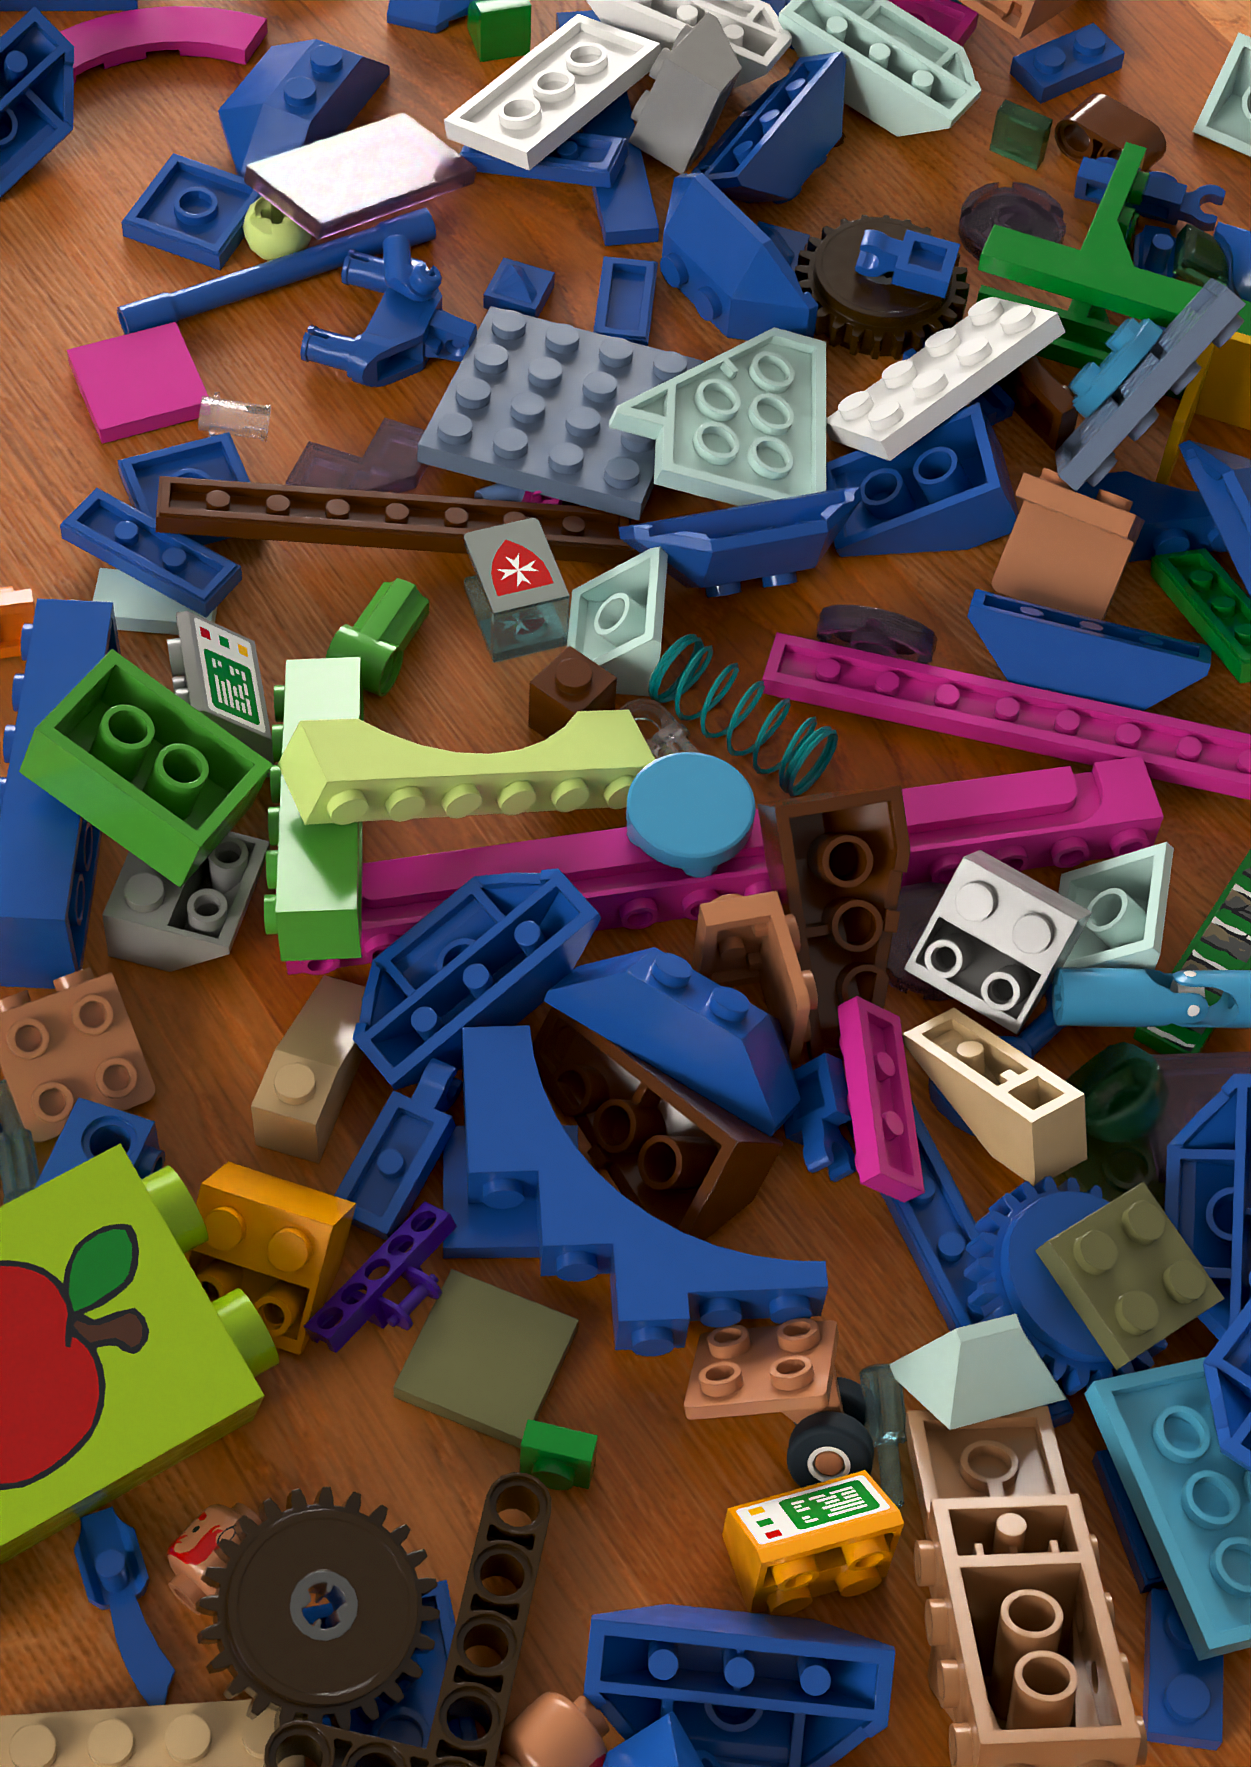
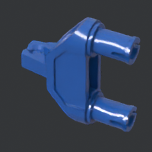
M350 249L342 267V283L348 286L354 285L376 291L384 295L365 332L357 335L356 338L310 325L307 328L308 333L305 332L302 340L300 356L301 360L306 362L311 361L347 371V376L355 383L369 387H381L424 370L429 358L461 362L477 336V326L442 310V294L439 288L437 295L433 299L419 303L392 290L386 285L384 279L383 258ZM411 258L413 266L423 262L422 260Z

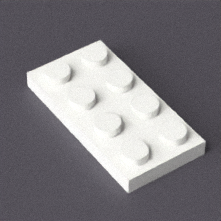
M577 14L444 119L446 136L450 140L526 170H531L648 74L661 52L660 43Z
M990 297L977 302L969 309L967 317L952 328L943 329L930 336L925 342V347L909 359L898 361L887 367L882 373V378L868 389L856 392L843 399L838 405V410L826 418V431L830 439L891 461L1064 334L1065 329L1058 313L997 297Z

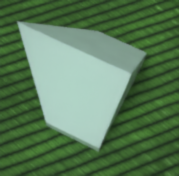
M1017 1314L956 1328L889 1364L894 1379L949 1430L1067 1399L1022 1330Z

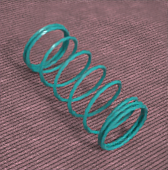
M696 634L685 635L671 645L659 660L649 681L648 693L651 700H655L656 703H666L675 699V712L678 718L690 721L700 717L701 732L706 738L714 739L726 735L727 750L731 756H743L753 752V768L757 774H769L779 769V786L783 792L789 793L790 796H798L807 791L821 776L833 757L838 743L836 730H832L831 726H824L814 731L817 725L816 716L808 718L794 734L782 760L771 768L761 769L757 763L759 748L782 724L791 707L790 698L781 700L774 707L761 727L755 744L743 751H735L731 746L733 729L757 705L765 689L764 680L755 682L747 690L737 705L728 727L717 733H709L705 728L707 712L731 688L739 672L738 663L728 665L721 672L711 687L702 710L690 716L683 715L679 706L681 695L696 683L704 673L712 659L713 647L712 645L704 647L701 637H697ZM694 643L691 657L683 672L665 692L658 695L662 678L671 663L688 645ZM708 651L703 664L696 672L697 668L699 667L702 656ZM733 669L732 675L729 678L726 685L724 686V688L712 700L720 683L723 681L726 675ZM759 687L758 692L755 695L752 702L749 704L746 710L739 716L741 710L743 709L749 697ZM784 706V709H783L782 713L780 714V716L778 717L777 721L773 724V726H772V727L769 729V731L766 733V731H767L769 725L771 724L772 720H773L774 717L777 715V713L780 711V709ZM810 725V727H809V729L807 730V732L805 733L804 737L801 739V741H800V742L797 744V746L794 748V746L796 745V743H797L798 739L800 738V736L802 735V733H803V732L805 731V729ZM827 737L826 744L816 763L793 786L797 773L805 759ZM790 761V763H789V765H788V767H787V769H786V772H785L786 764Z

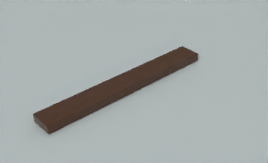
M159 476L156 510V532L470 554L464 539L466 533L536 518L540 522L555 560L620 565L630 560L633 553V548L620 539L619 527L631 525V518L585 506Z

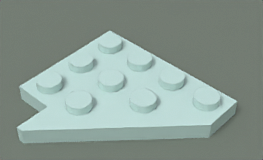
M774 327L618 405L609 420V428L656 440L655 485L736 506L826 491V342Z

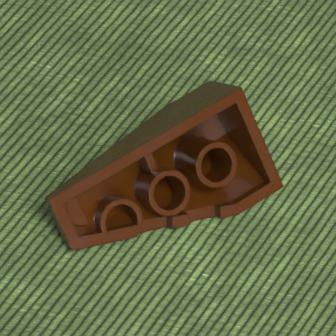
M898 785L819 793L757 804L771 889L778 892L784 915L793 914L797 921L801 943L800 952L796 953L801 971L810 970L816 983L818 1006L817 1009L810 1010L811 1040L806 1042L810 1061L823 1053H828L842 1061L844 1060L839 1045L841 1033L837 1006L855 996H859L883 1009L885 1006L889 976L886 972L893 933H897L900 911H897L902 877L903 872L907 873L911 852L902 788Z
M551 1007L532 1044L534 1058L541 1079L564 1116L574 1117L592 1146L587 1153L597 1169H606L620 1193L644 1211L683 1233L705 1241L754 1200L784 1143L774 1135L772 1137L766 1135L578 1021Z

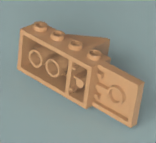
M1039 1406L949 1430L929 1410L907 1411L905 1435L926 1540L915 1541L914 1570L917 1585L929 1586L931 1599H927L925 1604L926 1635L931 1646L927 1677L929 1687L938 1699L941 1708L945 1709L954 1722L949 1727L951 1766L1136 1767V1765H1145L1147 1760L1145 1724L1140 1715H1135L1130 1696L1131 1675L1126 1654L1124 1652L1119 1653L1114 1633L1115 1612L1113 1600L1109 1592H1104L1099 1574L1100 1555L1098 1542L1094 1534H1089L1079 1493L1070 1494L1048 1406Z

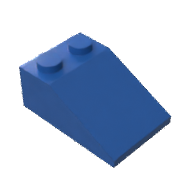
M980 403L959 410L891 461L857 450L826 463V491L851 487L861 488L862 500L834 539L835 548L840 557L968 550L1010 534L1019 514L1002 446Z

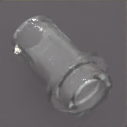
M214 392V397L202 396L198 430L209 432V437L215 436L216 433L230 432V435L261 439V441L267 442L272 405L221 399L220 392Z

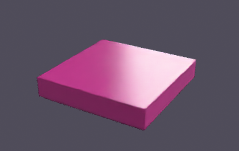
M176 322L67 350L70 368L102 444L212 415L210 398Z

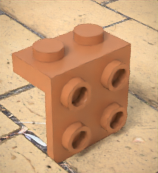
M1047 468L1043 469L1040 478L1024 472L1015 493L1024 502L993 576L992 586L994 590L1016 600L1104 621L1145 521L1137 515L1130 513L1133 501L1102 489H1099L1096 499L1075 492L1074 489L1058 476V472Z
M777 891L749 896L727 894L714 899L712 902L700 904L692 969L725 987L759 982L769 1014L780 1021L791 1064H799L803 1042L811 1040L809 1013L810 1010L817 1009L818 995L812 972L810 970L801 971L796 953L800 952L801 943L794 915H784Z
M91 967L53 980L57 992L35 1001H31L27 990L0 999V1067L25 1133L34 1142H43L61 1134L78 1097L124 1111L148 1102L155 1094L154 1082L112 972L94 978Z

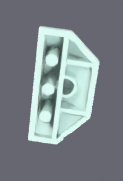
M791 0L779 12L778 21L782 28L788 30L792 35L791 44L799 58L842 51L846 59L844 103L897 137L949 129L980 97L981 88L978 81H975L973 68L964 47L888 0Z

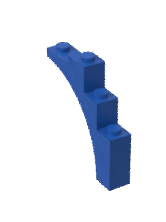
M530 1025L462 1027V1080L468 1204L484 1203L491 1208L507 1209L516 1207L523 1201H536L540 1276H557L565 1281L579 1282L589 1280L597 1274H610L615 1350H632L635 1354L641 1356H659L671 1352L674 1348H685L689 1321H700L705 1326L719 1328L732 1326L742 1319L770 1318L774 1323L783 1324L796 1318L810 1319L813 1316H821L828 1291L826 1261L783 1260L742 1253L716 1246L683 1233L650 1215L623 1196L603 1178L577 1149L556 1117L542 1086L533 1053Z

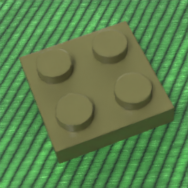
M1144 1182L1057 1234L1035 1250L1116 1370L1225 1299Z

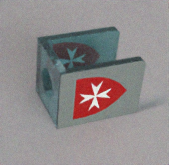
M529 518L466 533L464 535V545L476 575L464 579V589L492 662L495 663L566 646L568 640L570 595L539 520Z

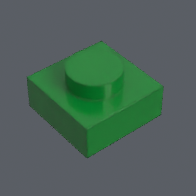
M528 1419L521 1442L519 1473L530 1474L538 1478L547 1488L553 1490H569L573 1486L589 1489L596 1462L598 1435Z

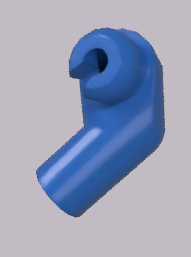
M402 235L387 237L382 244L386 285L414 302L419 303L433 299L437 295L438 287L441 285L442 277L440 271L434 265L429 272L425 271V262L413 266L410 241Z

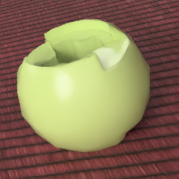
M273 192L260 197L249 206L244 219L243 230L250 249L261 258L270 261L307 249L313 233V224L309 212L303 203L293 196L285 195L281 192Z

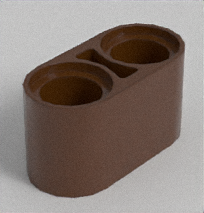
M1094 93L1087 97L1058 122L1055 127L1057 146L1063 154L1080 165L1083 156L1095 160L1099 157L1119 160L1124 145L1128 142L1147 148L1141 170L1146 172L1166 152V140L1157 125L1102 93Z

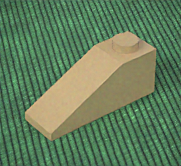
M323 976L276 1047L252 1102L251 1111L255 1144L257 1146L319 1164L364 1055V1052L352 1038L356 1023H359L362 999L366 987L330 976Z
M952 1008L903 1033L904 1046L988 1153L1025 1181H1028L1032 1186L1036 1185L1044 1177L1051 1176L1054 1178L1087 1160L1084 1093L956 1008Z

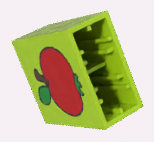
M121 1143L0 1207V1565L80 1520V1517L94 1512L251 1422L265 1396L255 1377L279 1364L278 1352L272 1337L247 1295L241 1289L236 1288L211 1302L186 1259L184 1253L208 1241V1233L202 1216L181 1178L173 1168L167 1165L141 1179Z

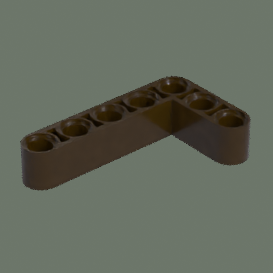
M512 1472L498 1478L491 1485L486 1495L427 1749L311 1721L294 1720L281 1725L271 1734L265 1746L263 1767H278V1764L283 1759L292 1755L308 1757L317 1767H495L551 1515V1496L547 1487L538 1478L527 1473ZM507 1509H518L526 1513L532 1523L523 1527H514L505 1523L498 1513ZM492 1576H501L510 1580L516 1586L517 1591L508 1596H497L490 1593L483 1586L482 1581ZM477 1645L487 1646L494 1649L500 1655L502 1662L493 1667H480L473 1664L467 1658L465 1651ZM458 1717H470L477 1720L484 1727L486 1735L475 1741H464L450 1731L448 1723Z

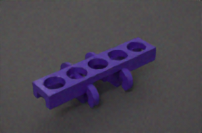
M424 1201L303 1326L310 1339L316 1343L320 1340L325 1342L331 1351L337 1353L367 1321L383 1329L389 1324L392 1327L398 1326L409 1330L413 1326L412 1319L409 1316L412 1311L427 1296L436 1300L442 1295V1291L437 1284L438 1278L432 1273L430 1275L424 1273L420 1265L457 1228L451 1214ZM413 1244L411 1249L408 1252H406V1250ZM380 1266H387L390 1269L382 1278L376 1280L368 1279L371 1272ZM401 1275L408 1281L413 1290L397 1305L384 1298L382 1294ZM358 1290H366L367 1292L364 1294ZM342 1318L340 1323L333 1327Z

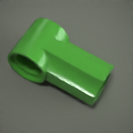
M396 578L393 582H383L355 625L352 627L345 624L336 632L327 650L326 658L360 657L363 689L381 697L387 695L401 670L404 650L429 614V600L418 591L415 584L406 580Z

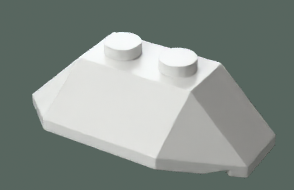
M586 0L602 23L660 43L661 51L665 47L669 50L672 49L677 36L685 25L693 28L708 12L718 18L742 67L733 88L766 75L792 43V35L788 30L782 28L778 21V16L770 4L761 0Z

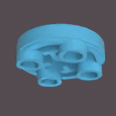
M1133 317L1131 319L1127 318L1105 342V345L1112 351L1102 363L1097 366L1094 362H1088L1068 384L1067 388L1074 394L1073 406L1084 418L1091 416L1119 388L1158 342L1163 330L1152 320L1144 318L1138 322Z
M696 752L669 754L646 765L634 778L627 797V836L631 843L640 847L656 861L671 867L680 868L689 876L704 878L712 875L717 870L718 865L738 854L748 842L755 817L754 794L745 777L732 765L717 757Z

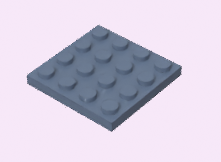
M1211 278L1168 325L1155 346L1119 388L1091 416L1085 418L1055 451L1058 476L1075 491L1085 481L1092 487H1095L1118 461L1114 457L1116 454L1113 450L1128 435L1135 442L1157 419L1159 413L1154 405L1169 389L1175 395H1178L1198 374L1202 367L1195 360L1212 342L1218 348L1222 347L1240 328L1244 319L1237 313L1246 303L1228 287Z
M490 306L477 331V336L464 355L418 443L417 462L533 493L541 491L540 495L640 520L655 486L656 440L609 428V420L618 405L704 363V361L684 356L674 351H664L629 342L623 338L610 337L575 328L569 324L555 323L524 315L514 310Z

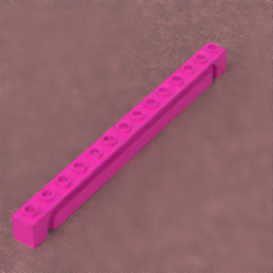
M1138 756L1094 762L1091 772L1073 774L1071 766L902 789L911 852L907 873L903 872L901 888L928 883L949 885L962 858L979 850L1021 872L1026 869L1054 865L1059 868H1069L1079 865L1084 861L1118 857L1154 846L1164 816L1143 757ZM755 809L751 836L743 849L730 860L718 865L717 870L712 875L704 878L689 876L680 868L671 867L656 861L640 847L630 842L627 836V827L363 863L362 958L286 961L288 975L298 973L321 975L340 967L372 964L374 958L474 876L514 872L541 873V870L559 868L600 914L602 919L595 931L620 927L642 929L655 922L683 918L698 920L700 904L712 902L720 896L727 894L749 896L772 891L766 866L758 809Z

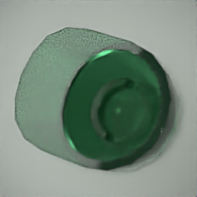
M1120 1042L1109 1045L1065 1080L1085 1095L1086 1133L1093 1139L1109 1143H1132L1151 1133L1165 1115L1169 1089L1163 1071L1151 1054L1134 1044Z

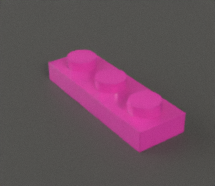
M855 996L837 1006L841 1033L839 1045L844 1057L848 1087L847 1105L851 1113L856 1149L855 1166L859 1174L860 1184L905 1203L925 1193L900 1017L859 996Z

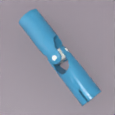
M1058 967L1054 973L1052 985L1053 1017L1057 1026L1155 1027L1175 1024L1182 1027L1251 1029V970H1180L1175 973H1163L1159 970L1144 968ZM1204 987H1214L1223 991L1217 1003L1208 1007Z

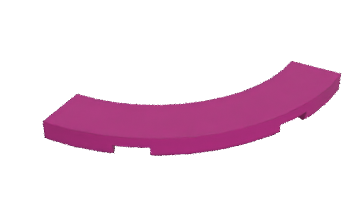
M167 6L135 9L105 15L79 23L60 31V33L74 46L73 76L74 83H76L77 75L100 64L106 69L119 64L146 59V52L160 50H179L180 56L208 57L246 65L268 33L267 18L244 12L211 7Z

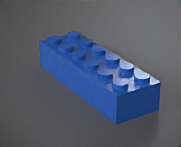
M37 598L33 624L24 623L22 627L21 657L23 661H26L24 674L16 673L13 679L12 705L13 710L18 711L16 725L7 724L5 727L3 756L5 763H9L7 777H0V986L55 989L53 980L82 970L102 831L22 775L19 770L35 728L111 649L121 655L113 602Z

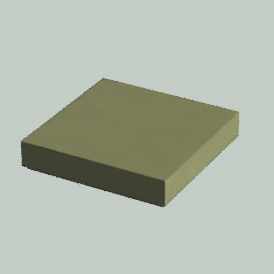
M451 1269L441 1289L442 1295L439 1299H436L393 1387L394 1398L521 1449L527 1420L537 1421L578 1332L579 1319Z

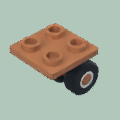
M796 1318L786 1321L781 1325L746 1328L742 1325L734 1324L728 1327H719L712 1332H705L700 1335L684 1401L687 1419L696 1420L782 1412L796 1425L789 1439L787 1466L792 1478L801 1488L866 1470L870 1475L874 1458L872 1440L876 1437L878 1409L872 1395L862 1385L847 1378L837 1377L835 1359L839 1339L836 1321L816 1322L809 1318Z

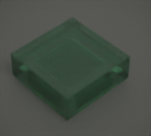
M1005 99L997 110L989 150L1037 170L1045 158L1053 119Z
M1187 223L1176 236L1172 273L1200 287H1203L1211 278L1227 287L1228 266L1219 244L1210 234Z

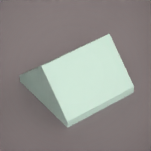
M1238 33L1192 132L1251 157V37Z
M661 547L650 548L572 590L567 647L569 645L616 676V694L649 696V681L660 660L668 554Z
M1168 842L1061 874L1058 893L1092 912L1063 967L1144 968L1155 970L1161 954L1174 848Z

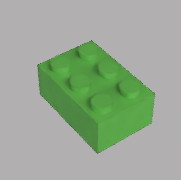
M111 649L35 728L19 772L181 888L252 807L273 764Z

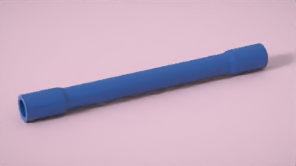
M421 208L381 221L375 227L172 293L162 292L117 307L118 319L125 335L173 322L177 323L181 319L343 267L345 257L348 256L350 249H355L372 256L383 254V241L392 235L406 237L410 241L411 247L434 240L436 238L435 224L428 209Z

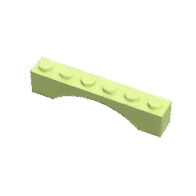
M630 710L577 711L565 727L545 741L520 750L492 754L460 753L423 746L388 734L360 719L299 721L278 766L304 825L326 823L346 825L353 822L379 820L401 822L415 818H462L468 815L503 813L506 815H516L522 812L539 811L570 812L575 809L592 808L622 809L627 807L628 792L634 778L655 758Z

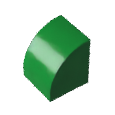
M474 0L470 2L467 28L480 62L523 56L530 52L532 5L529 0Z

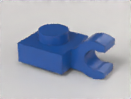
M865 230L855 271L868 277H878L886 272H894L891 284L945 298L960 244L911 230H906L903 241L889 237L878 230Z
M823 1053L793 1070L801 1101L796 1111L785 1121L783 1126L786 1139L804 1145L803 1157L808 1171L815 1173L828 1167L830 1180L837 1182L856 1172L854 1152L838 1127L852 1118L847 1105L848 1087L842 1060L828 1053Z

